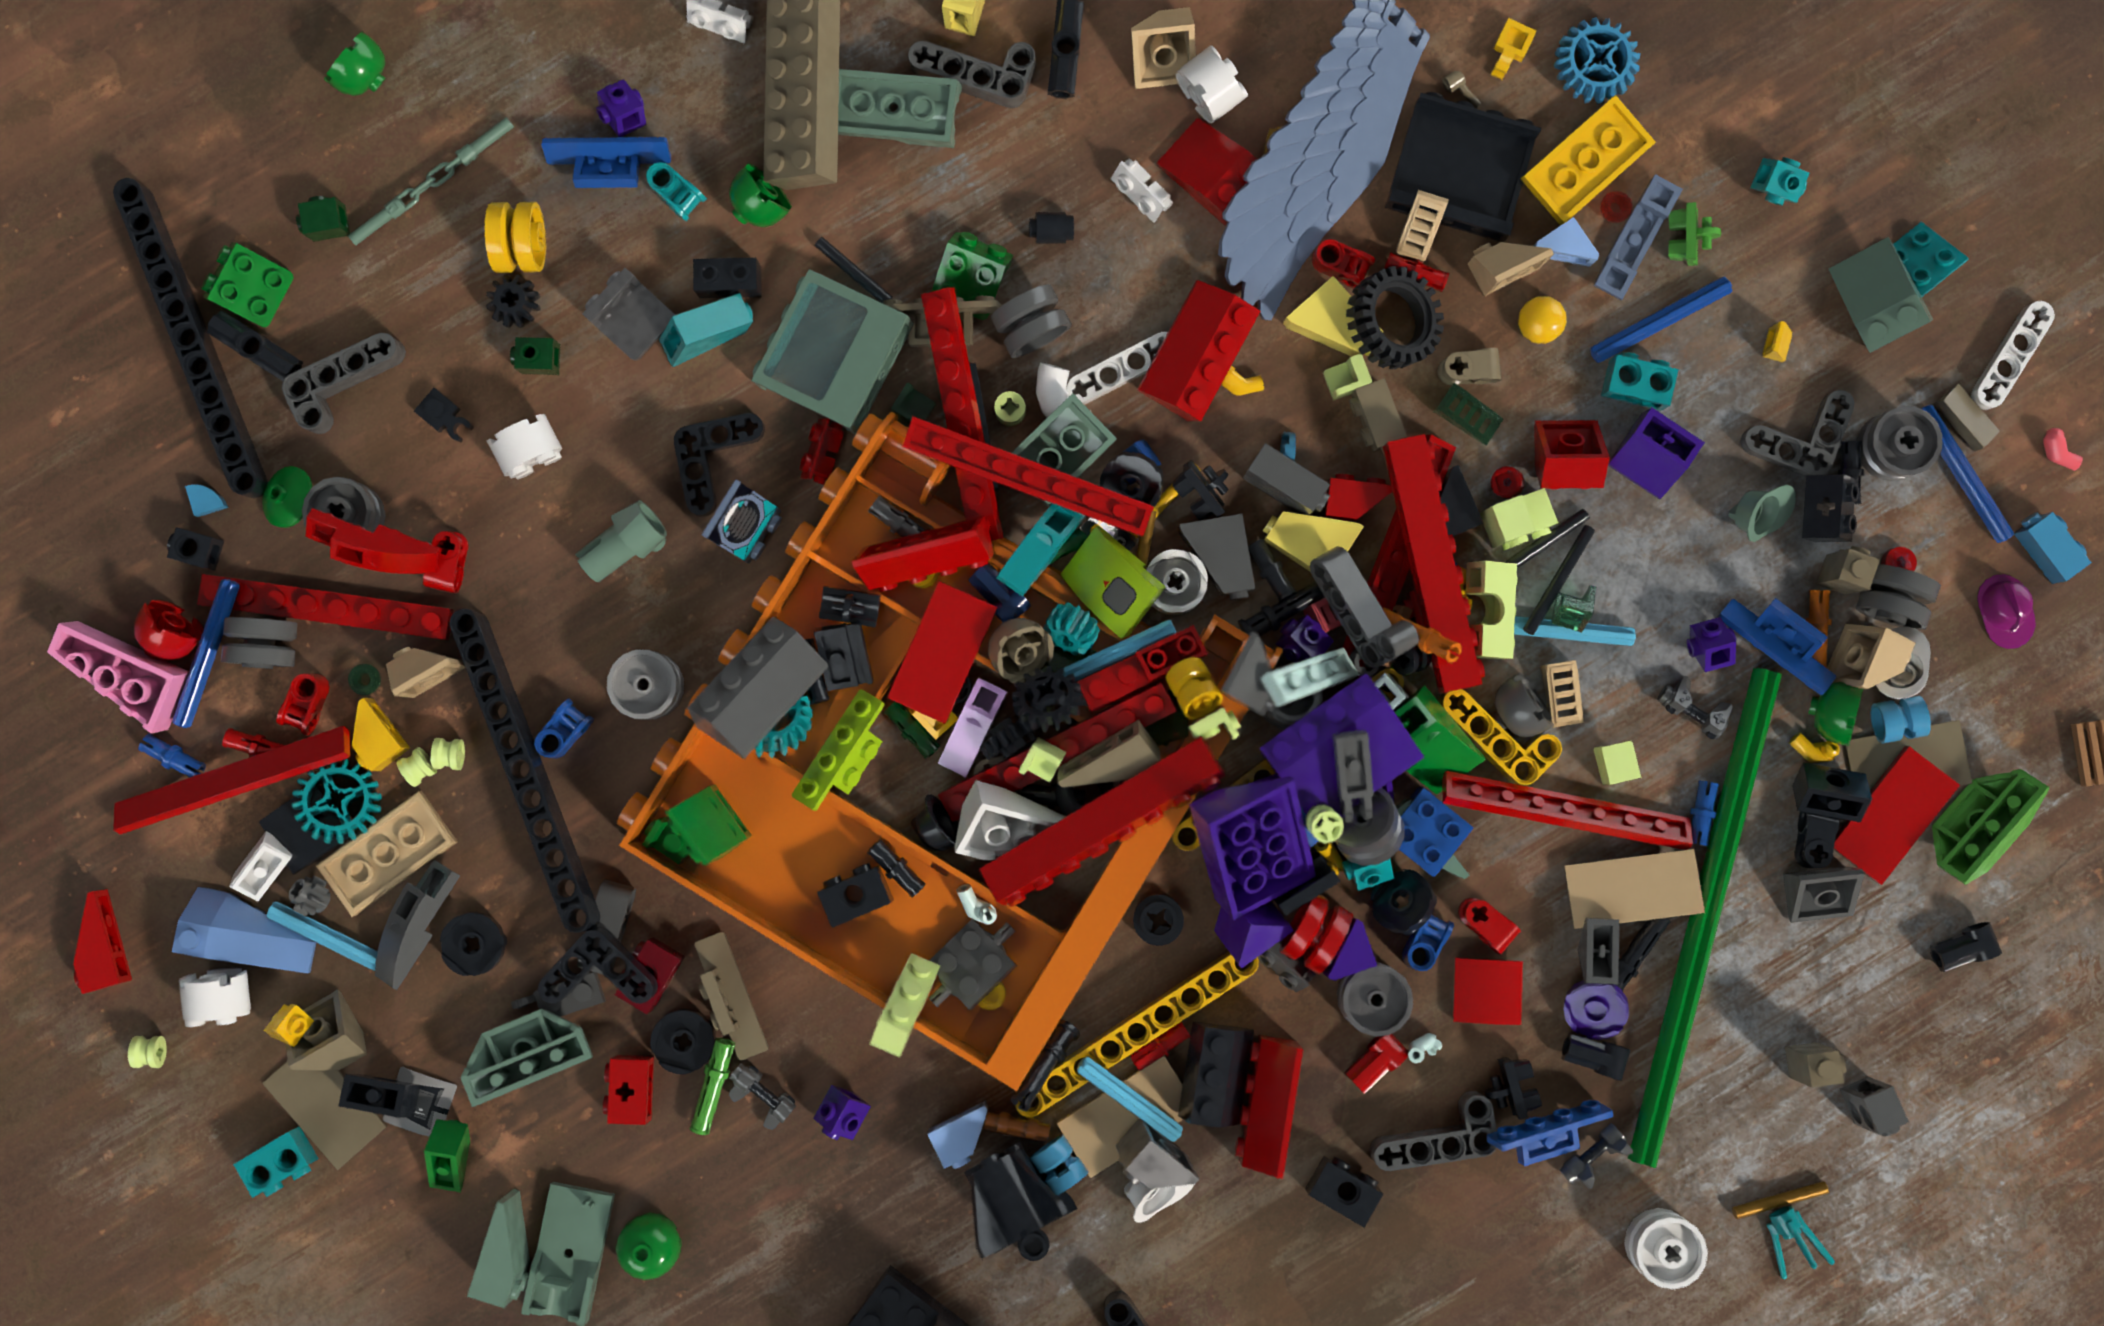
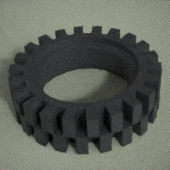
M1396 266L1389 267L1359 282L1360 285L1353 289L1352 293L1355 295L1349 297L1347 303L1354 306L1346 310V317L1355 319L1347 323L1348 330L1356 329L1358 333L1351 337L1353 342L1362 341L1363 345L1358 349L1360 353L1365 354L1371 351L1367 360L1372 363L1379 360L1378 366L1382 368L1389 366V369L1404 368L1427 358V355L1432 354L1436 350L1433 346L1438 345L1441 340L1437 335L1443 333L1444 326L1436 324L1443 320L1444 316L1443 313L1435 312V309L1442 305L1439 299L1432 302L1430 298L1436 293L1434 288L1425 290L1424 287L1428 281L1424 277L1416 280L1418 273L1414 270L1407 273L1406 267H1399L1397 269ZM1383 291H1391L1403 297L1413 312L1415 331L1407 345L1393 343L1385 337L1378 326L1375 307L1377 299Z

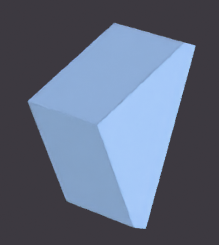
M1574 217L1533 245L1551 248L1554 253L1550 258L1551 260L1588 267L1592 266L1599 256L1598 251Z

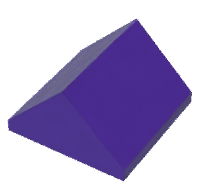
M1271 901L1236 920H1233L1221 907L1214 929L1216 935L1241 968L1294 931Z
M1354 917L1339 950L1328 967L1322 972L1332 980L1377 966L1363 922Z

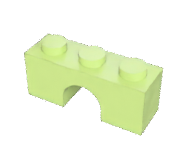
M1494 561L1467 563L1465 594L1480 597L1485 605L1483 621L1479 625H1469L1470 628L1475 629L1478 645L1474 647L1476 658L1513 659L1515 647L1516 585L1518 581L1517 564Z
M910 954L878 1020L870 1045L898 1057L901 1056L919 1012L922 1011L940 965L915 954Z

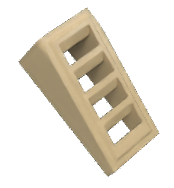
M1418 190L1396 248L1398 254L1421 261L1426 260L1449 199ZM1420 205L1437 210V212L1433 213L1424 209H1420L1419 207ZM1415 217L1432 222V224L1415 219ZM1411 229L1426 233L1427 235L1411 231Z
M1576 660L1540 666L1547 707L1552 717L1550 722L1554 724L1552 728L1584 723ZM1566 671L1567 678L1554 680V673ZM1569 684V690L1555 692V686ZM1571 696V703L1557 705V698ZM1573 709L1574 715L1558 717V711Z

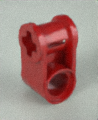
M1328 239L1320 243L1314 251L1311 260L1313 267L1318 272L1330 277L1334 276L1342 284L1355 288L1360 285L1359 282L1365 278L1369 267L1374 265L1376 259L1364 251L1351 248L1337 240ZM1321 251H1331L1335 256V262H1325L1321 257Z
M442 531L437 533L431 542L432 546L440 548L438 568L435 573H424L423 585L456 594L463 582L464 565L469 543L467 538L459 532ZM447 541H450V543L455 544L454 550H450V548L446 547Z
M304 673L294 677L286 698L278 711L277 724L282 726L288 724L300 729L302 734L310 735L318 724L320 712L329 693L330 686L326 677L317 673ZM309 680L315 686L311 696L306 692L305 688Z
M1468 898L1462 901L1458 908L1460 920L1499 955L1506 950L1521 932V929L1484 900ZM1473 907L1479 908L1477 912L1480 914V917L1478 919L1473 918L1474 913L1471 911Z

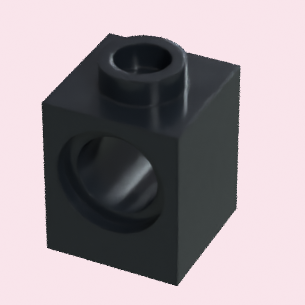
M176 527L175 532L171 534L167 542V558L215 571L224 541ZM196 541L197 550L191 556L188 550L189 545Z

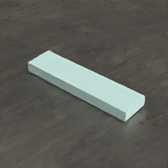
M1342 647L1269 672L1260 679L1274 704L1278 707L1350 681L1359 674L1347 652Z

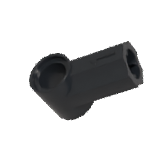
M1981 922L1962 929V934L1930 945L1932 960L1942 972L1972 961L1990 960L2002 954L1990 922Z
M1569 1033L1563 1043L1561 1059L1593 1069L1595 1073L1622 1081L1631 1050L1606 1041L1600 1043Z

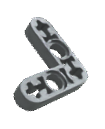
M1844 390L1833 391L1826 395L1820 404L1806 442L1766 426L1757 425L1747 429L1742 434L1741 446L1746 453L1801 475H1825L1832 468L1854 410V399L1850 393ZM1838 398L1841 399L1840 405L1844 409L1837 411L1834 419H1825V417L1832 416L1835 411V405L1831 404V401ZM1822 426H1829L1834 431L1832 442L1827 443L1820 438L1819 430ZM1759 433V439L1763 442L1770 443L1774 439L1776 441L1771 447L1765 444L1754 447L1755 441L1750 439V437ZM1787 443L1792 446L1794 456L1791 460H1784L1779 455L1781 444ZM1818 456V462L1822 464V467L1813 470V463L1803 460L1798 465L1797 462L1801 457L1812 459Z

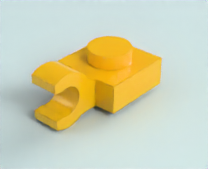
M1508 18L1493 50L1500 52L1501 55L1491 75L1502 80L1513 59L1522 62L1537 31Z

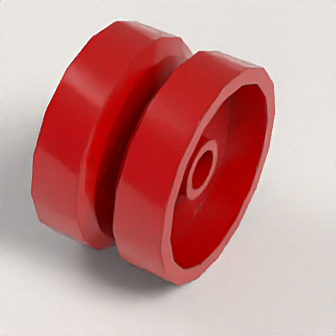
M1318 895L1299 907L1289 924L1294 931L1282 939L1279 948L1280 953L1293 960L1301 957L1305 952V967L1317 974H1321L1336 955L1353 919V913L1340 905L1331 908L1327 913L1328 899L1322 895Z

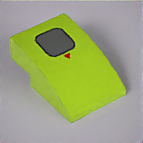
M1099 525L1093 529L1061 573L1065 582L1078 598L1121 639L1132 633L1166 588L1164 584L1144 568L1146 564Z

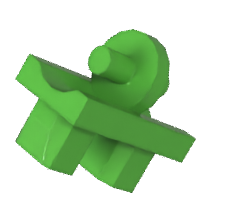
M1696 202L1686 203V209L1674 210L1669 214L1670 231L1686 230V240L1669 241V259L1687 261L1688 266L1698 265V239L1702 240L1703 250L1712 249V239L1721 237V229L1712 227V217H1703L1702 227L1698 228Z

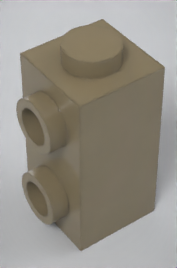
M1385 378L1359 387L1352 392V399L1349 400L1350 408L1355 417H1360L1363 428L1360 429L1363 442L1366 446H1371L1373 452L1382 449L1384 454L1383 446L1387 442L1407 438Z
M1851 546L1850 549H1840L1838 552L1827 554L1816 584L1845 595L1870 590L1880 559L1869 556V550L1857 546Z
M1817 1042L1785 1046L1789 1077L1812 1088L1844 1083L1843 1073L1846 1072V1064L1839 1050Z

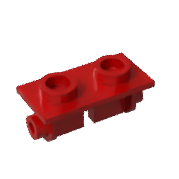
M828 418L818 419V423L813 424L809 433V441H812L809 452L803 455L799 469L802 471L800 479H812V476H814L813 482L821 485L825 484L832 473L836 459L825 456L827 450L838 453L844 436L841 424L831 422L830 426H828L830 421Z

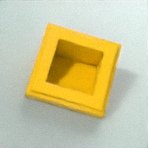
M1780 321L1769 328L1762 353L1763 357L1785 362L1792 338V331L1786 322Z

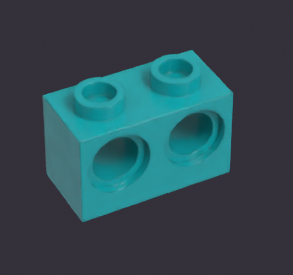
M1621 352L1620 355L1617 354L1609 360L1601 396L1662 411L1671 405L1679 369L1669 367L1670 363L1663 360L1654 359L1651 362L1639 360V355ZM1620 369L1627 370L1630 373V383H1625L1620 379ZM1651 376L1660 380V391L1651 387Z
M297 1127L233 1165L252 1198L262 1192L268 1197L283 1188L284 1186L281 1181L289 1176L295 1181L312 1171L309 1165L319 1158L303 1130ZM288 1149L295 1152L297 1156L296 1163L290 1162L287 1158ZM260 1166H264L268 1170V1180L260 1175Z

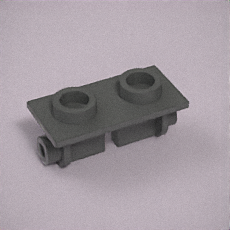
M1280 940L1258 956V960L1264 966L1271 968L1279 976L1280 982L1285 987L1298 992L1310 985L1308 982L1316 974L1305 967L1302 956L1293 960L1280 953L1279 948L1282 942Z

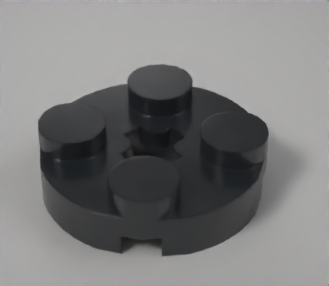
M1126 451L1109 461L1102 471L1099 484L1103 488L1155 507L1163 492L1164 475L1162 469L1149 457L1140 453ZM1135 478L1137 484L1140 485V489L1134 488L1132 491L1126 489L1128 484L1124 482V479Z
M1403 869L1404 871L1393 872L1394 879L1374 886L1371 893V900L1373 901L1372 913L1375 919L1387 930L1394 933L1411 935L1429 920L1437 904V897L1430 883L1421 874L1410 869ZM1409 895L1408 904L1405 907L1398 908L1397 898L1399 896L1405 898Z
M466 913L456 916L444 927L440 936V942H442L441 956L447 967L459 975H480L491 971L499 964L505 952L507 937L503 933L500 924L493 917L485 913ZM467 937H477L480 949H474L469 952L466 949L469 945L466 941Z
M679 1009L668 1013L657 1022L651 1034L650 1044L652 1052L662 1068L675 1074H688L700 1069L711 1059L716 1035L712 1022L703 1014L691 1009ZM683 1033L688 1034V1039L692 1040V1045H688L684 1050L679 1049L680 1043L675 1042L676 1036L681 1037Z

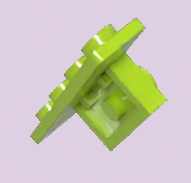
M862 689L857 692L791 795L794 799L816 811L833 785L849 795L853 787L860 781L862 773L869 762L876 756L878 748L883 742L868 730L883 709L884 702Z

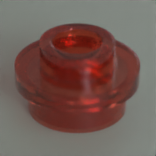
M1621 191L1610 192L1601 201V214L1609 222L1620 223L1630 216L1632 201L1627 194ZM1611 204H1618L1620 207V212H1613L1611 210Z

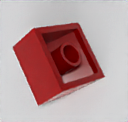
M1598 420L1535 421V471L1540 489L1604 488L1610 456Z

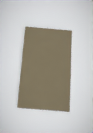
M1960 720L1931 725L1930 734L1924 737L1908 739L1903 735L1900 741L1882 744L1875 735L1851 739L1849 746L1845 745L1850 771L1866 774L1870 790L1905 746L1913 748L1959 783L1960 786L1973 784Z
M287 1061L262 1084L332 1165L339 1170L380 1134L387 1125L375 1113L338 1106L344 1082V1075L339 1070H292L288 1067Z

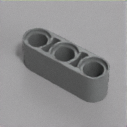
M604 879L596 898V904L600 912V922L597 927L606 929L621 943L634 902L636 888ZM598 936L593 938V943L591 944L593 949L600 947L599 942L601 939ZM612 949L607 950V951H606V954H604V955L601 956V957H602L603 959H605V957H606L607 955H609L610 953H612L613 950H612ZM617 957L612 959V968H614ZM578 959L577 967L583 968L582 962ZM596 966L591 970L592 972L604 975Z

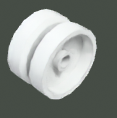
M1662 1208L1646 1210L1633 1219L1626 1231L1624 1244L1628 1259L1635 1269L1659 1287L1668 1289L1686 1287L1697 1280L1706 1267L1708 1251L1704 1237L1697 1227L1672 1210Z

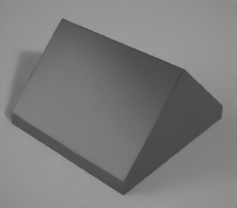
M1838 867L1783 873L1790 923L1853 916L1865 874L1863 869Z

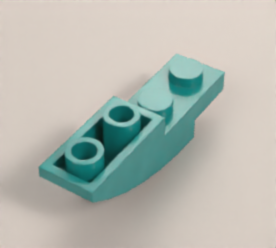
M1052 503L998 574L997 579L1023 597L1056 557L1059 549L1087 516Z

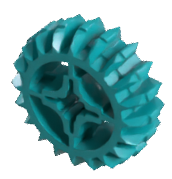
M803 694L757 744L754 749H756V755L759 758L763 752H768L769 756L773 758L775 751H780L785 756L787 747L797 750L799 746L798 741L805 742L807 731H810L812 727L811 718L813 717L808 696Z
M344 759L341 768L335 762L330 764L331 768L320 767V772L317 774L313 770L306 772L311 778L309 781L303 778L297 780L298 784L304 787V790L296 789L292 792L293 796L302 798V801L293 802L291 807L296 810L303 809L294 818L297 822L307 819L301 827L304 832L315 827L311 835L313 839L317 840L324 832L325 843L330 844L333 835H336L337 842L343 844L344 834L348 833L351 840L355 841L357 836L354 830L359 828L363 834H366L368 829L363 823L365 821L371 824L377 822L376 818L369 815V813L381 812V807L377 804H372V802L381 800L382 795L377 792L371 793V791L379 787L377 781L366 783L372 777V773L369 770L359 775L362 771L360 764H355L352 770H349L350 761L349 759ZM346 777L354 780L360 786L354 789L352 787L340 789L336 787L332 778ZM323 782L325 795L316 802V805L311 807L312 794L318 785ZM331 788L340 798L343 795L345 796L341 800L343 815L334 804L331 807L329 806L333 802ZM364 795L363 807L360 813L351 821L349 807L358 800V797ZM334 813L338 816L342 825H326L316 820L314 816Z

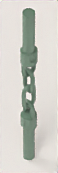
M506 117L471 144L464 145L455 152L457 157L450 163L442 162L429 171L426 175V181L415 189H405L386 203L383 210L348 235L350 240L355 245H358L392 218H398L419 201L421 193L429 187L442 185L454 175V169L461 163L465 166L469 165L471 161L478 157L480 152L513 129V124ZM445 167V171L449 173L435 183L436 179L431 176ZM410 193V197L414 199L405 205L401 198Z

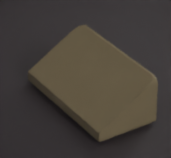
M1959 383L1934 403L1935 407L1974 452L1987 446L1999 433V429Z

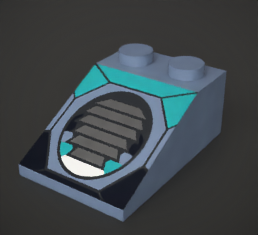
M735 480L702 536L750 564L752 559L756 561L762 554L766 546L762 542L769 532L773 534L782 520V517L779 516L781 510L743 483Z

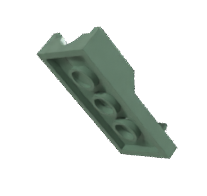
M839 69L838 135L890 139L913 145L954 148L955 109L959 102L962 85L958 79ZM897 104L898 109L894 112L891 111V105Z
M558 1182L550 1184L537 1251L531 1264L521 1314L556 1315L579 1326H585L590 1320L615 1197L614 1193ZM571 1249L573 1256L568 1257L565 1254V1250Z

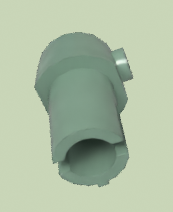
M638 500L611 515L613 525L576 552L575 555L579 558L577 560L579 565L595 582H601L635 555L644 559L651 551L657 552L664 547L667 532L657 515L644 502Z

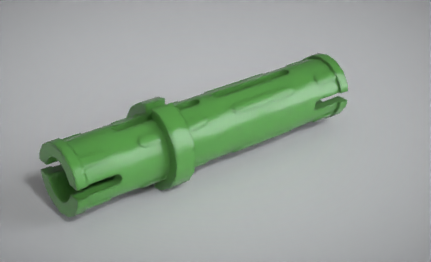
M716 1038L709 1064L705 1065L704 1073L706 1075L703 1087L699 1095L694 1118L689 1128L690 1131L696 1134L709 1135L722 1086L730 1074L728 1067L736 1044L732 1040Z

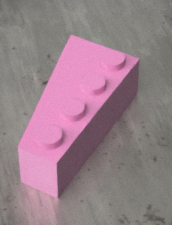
M79 621L58 624L47 653L79 678L83 677L95 687L94 690L103 697L107 696L118 704L121 711L129 717L133 716L149 733L169 730L189 671L163 659H153L146 655L143 650Z

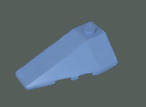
M197 887L178 920L172 952L205 959L310 973L316 942L268 919L265 914L266 912L240 900V897L233 893Z

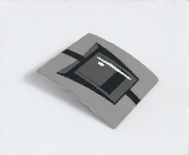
M400 1067L396 1080L421 1085L414 1117L405 1118L384 1115L383 1121L430 1137L436 1119L446 1120L457 1085L423 1075L405 1067Z

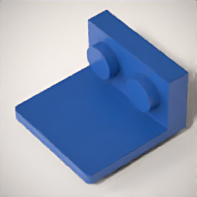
M1417 787L1410 796L1413 799L1412 802L1401 814V819L1404 823V839L1399 850L1428 874L1436 876L1474 827L1448 806L1442 804L1428 790L1423 787Z

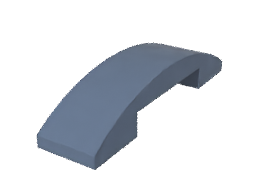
M1656 174L1652 177L1618 235L1593 286L1619 300H1623L1637 274L1641 261L1664 219L1669 216L1683 190L1682 188Z

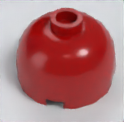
M151 600L149 605L144 603L137 614L134 622V635L139 645L144 649L145 654L157 660H172L188 655L199 643L204 628L195 617L191 623L180 614L185 611L181 607L166 601Z

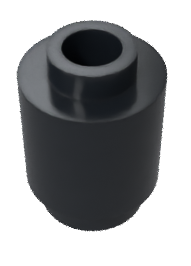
M1035 212V218H1029V237H1035L1036 244H1065L1066 240L1074 239V216L1066 215V212Z

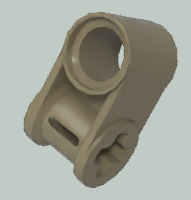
M1483 348L1452 353L1439 364L1438 377L1446 385L1452 386L1499 382L1502 380L1498 348ZM1453 364L1455 368H1460V372L1457 374L1456 370H1450V365Z

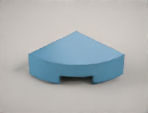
M1283 432L1281 435L1280 453L1294 461L1296 435L1293 432Z
M202 485L185 486L194 516L200 517L228 508L224 498L211 488Z

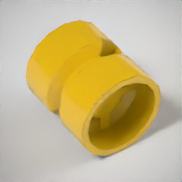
M1200 658L1184 659L1171 667L1167 672L1166 681L1174 696L1177 697L1178 704L1187 718H1203L1214 712L1221 705L1223 700L1222 694L1215 681L1211 679L1210 672L1205 663Z

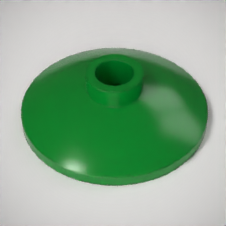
M295 466L284 467L278 470L268 481L263 494L262 506L266 519L272 525L280 528H289L302 520L304 498L312 488L311 479L303 469Z

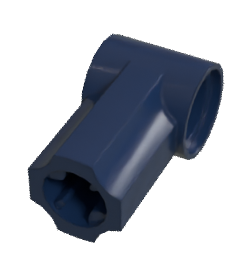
M990 563L980 567L968 581L988 603L998 607L995 615L1002 622L1019 618L1031 607V604L1024 595L1022 597L997 579L999 572Z

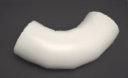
M1040 362L1037 371L1036 395L1042 413L1048 418L1069 397L1067 379L1070 371Z

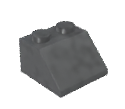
M1140 1118L1116 1144L1120 1156L1118 1160L1125 1168L1123 1173L1136 1185L1141 1182L1149 1189L1196 1184L1199 1180L1188 1155Z

